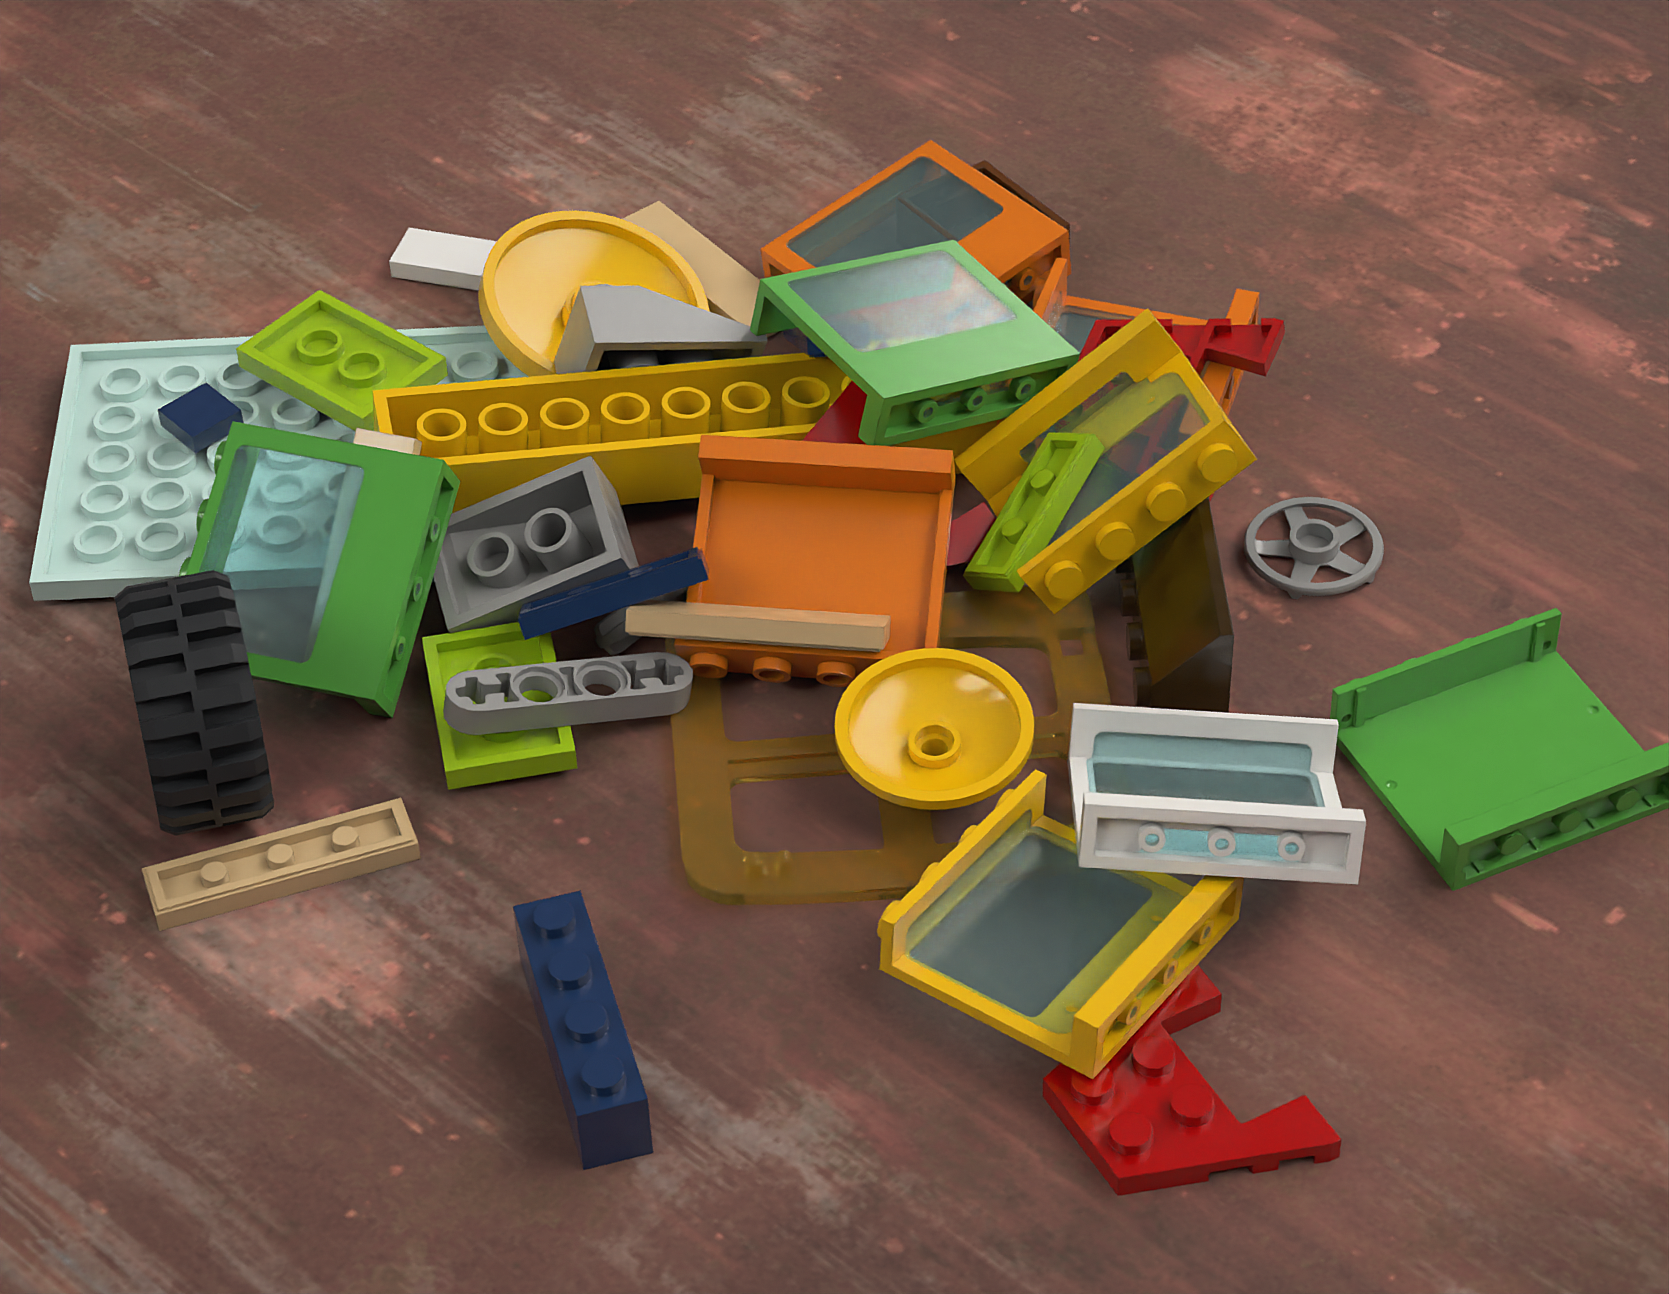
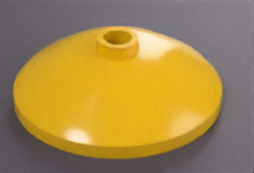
M923 648L910 650L876 662L860 673L849 684L839 701L835 715L837 751L851 776L860 785L880 798L898 805L917 809L940 810L958 808L982 801L996 794L1021 772L1030 756L1034 740V715L1032 707L1019 683L995 663L975 654L953 649Z

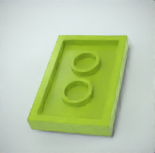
M321 290L312 294L236 348L239 367L355 432L356 428L374 431L372 390L436 385L448 376L445 356Z
M519 622L422 637L448 790L578 768L570 725L474 735L456 731L448 725L444 718L445 691L450 678L458 673L469 670L557 662L551 632L525 640ZM530 690L522 693L523 697L534 702H547L553 699L550 694L539 690ZM504 696V702H507L508 697Z

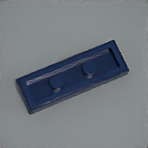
M698 547L525 603L522 605L518 616V622L524 639L527 640L709 580V568L702 548L698 549Z

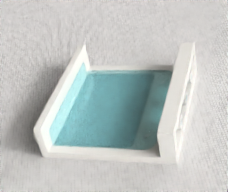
M1073 703L1067 764L1079 867L1358 885L1366 819L1363 809H1347L1341 806L1333 776L1339 727L1338 721L1336 719Z

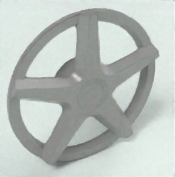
M1300 497L1275 503L1261 511L1251 521L1245 532L1243 554L1246 556L1251 568L1262 579L1275 587L1287 591L1291 598L1298 599L1302 595L1328 596L1353 590L1364 583L1371 584L1383 560L1384 544L1375 524L1358 509L1332 499ZM1302 507L1332 509L1344 513L1353 519L1335 528L1329 522L1319 519H1308ZM1284 511L1291 528L1289 539L1256 540V533L1262 523L1272 515ZM1367 530L1372 539L1373 551L1365 565L1341 552L1340 546ZM1260 556L1294 559L1295 563L1291 578L1271 569ZM1323 566L1349 575L1347 578L1332 582H1310L1317 569Z

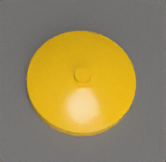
M589 211L545 213L531 217L510 228L491 249L482 272L478 290L480 314L491 339L504 356L529 377L557 374L554 359L580 286H595L599 284H609L612 286L638 285L709 311V306L697 275L682 256L669 244L653 233L631 222Z

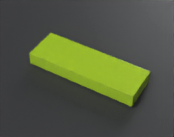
M1049 432L963 574V577L973 589L1020 592L1025 582L1021 579L1017 570L1047 547L1105 449L1095 434Z

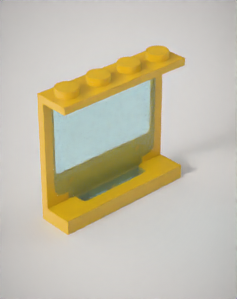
M1148 308L954 458L960 471L988 501L994 514L998 517L1049 432L1095 434L1105 447L1047 547L1017 570L1021 579L1054 614L1257 460L1183 351Z
M1035 769L1015 790L1010 788L1005 791L995 809L978 826L971 825L961 836L958 845L940 863L933 862L921 876L919 883L901 901L894 900L887 906L877 928L878 937L881 938L880 970L1093 1079L1238 921L1244 878L1205 875L1193 887L1163 872L1079 867L1075 830L1043 815L1047 774Z

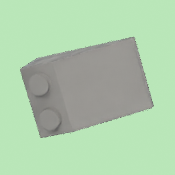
M599 284L595 286H580L554 359V365L557 374L759 357L762 356L768 341L766 334L755 336L750 331V326L638 285L612 286L609 284Z
M590 455L452 513L433 577L447 629L452 633L518 622L520 609L525 603L638 567L639 564L617 492Z

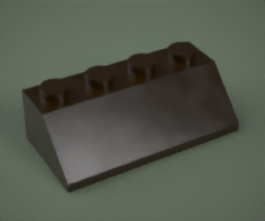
M1207 497L1114 568L1115 574L1126 573V579H1120L1121 616H1132L1133 622L1126 623L1128 660H1139L1140 667L1133 668L1135 706L1229 713L1234 631L1209 497Z

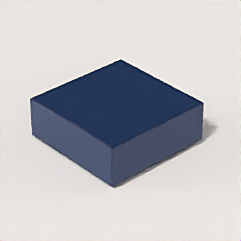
M208 383L200 385L157 409L161 426L195 453L227 436L232 421L244 423L241 409Z

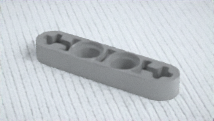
M665 652L469 670L456 674L448 681L443 709L444 718L448 725L456 731L465 734L481 735L671 715L683 710L689 702L693 670L689 663L680 656ZM591 684H603L613 688L616 693L609 696H601L590 693L585 687ZM530 690H539L550 694L553 699L547 702H534L523 697L522 693ZM504 696L508 697L507 702H504Z

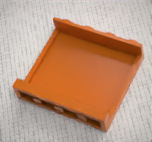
M701 435L698 459L702 471V481L693 548H702L709 568V580L688 586L686 602L891 616L890 638L884 649L880 652L675 638L674 647L677 656H680L689 663L694 675L704 678H721L726 676L727 672L753 674L759 680L773 683L789 681L791 676L816 678L820 683L828 686L848 687L860 673L884 658L910 650L939 648L956 478L953 450Z

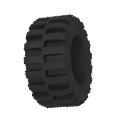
M211 570L126 586L115 596V602L161 830L177 836L263 818L274 808L273 790L248 655L230 579L225 574Z

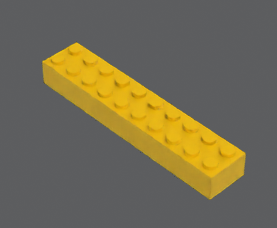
M897 345L868 347V351L865 352L879 350L883 347L888 348ZM805 353L372 390L374 431L415 438L422 442L420 456L442 459L447 463L460 480L452 513L590 455L615 488L620 505L665 502L668 500L699 498L702 481V471L698 459L701 435L802 441L852 380L828 356L809 357ZM960 390V391H956V392H952V393H947V394H943V395H939V396H934V397H931V398H932V399H937V398H941V397H945V396H949V395H954V394L962 393L964 390ZM997 420L890 446L953 450L955 458L996 426ZM954 460L955 474H961L962 472Z

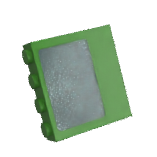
M955 240L760 279L750 331L755 336L799 328L867 394L858 437L866 445L890 446L1007 418L1078 363L1080 353Z
M232 421L227 440L220 443L215 454L214 471L216 476L209 499L203 500L197 513L196 528L198 535L192 555L184 560L179 576L211 570L228 576L239 614L252 679L352 698L369 714L393 718L460 480L442 459Z

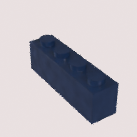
M581 891L513 906L520 962L583 1170L653 1153L648 1098Z

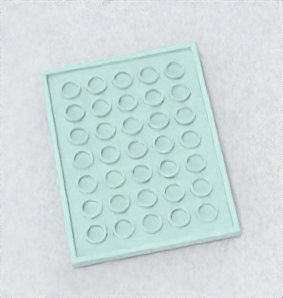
M485 326L396 330L446 357L448 376L436 385L529 377L511 363L497 348ZM251 337L71 345L29 582L33 600L115 597L126 586L179 577L180 568L184 560L191 557L197 539L196 519L199 507L203 500L209 499L215 480L214 459L217 448L222 441L227 440L228 435L195 453L161 426L157 409L200 385L208 383L240 408L245 424L353 443L355 431L239 367L236 348ZM262 450L225 575L230 579L233 591L322 587L347 473V465Z

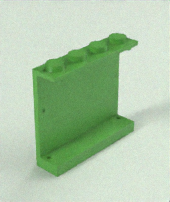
M1557 608L1529 618L1519 619L1513 624L1474 638L1464 639L1455 645L1419 658H1411L1397 666L1364 678L1353 679L1344 685L1333 688L1330 719H1336L1339 724L1336 745L1452 891L1669 808V742L1644 751L1559 655L1556 647L1562 613Z

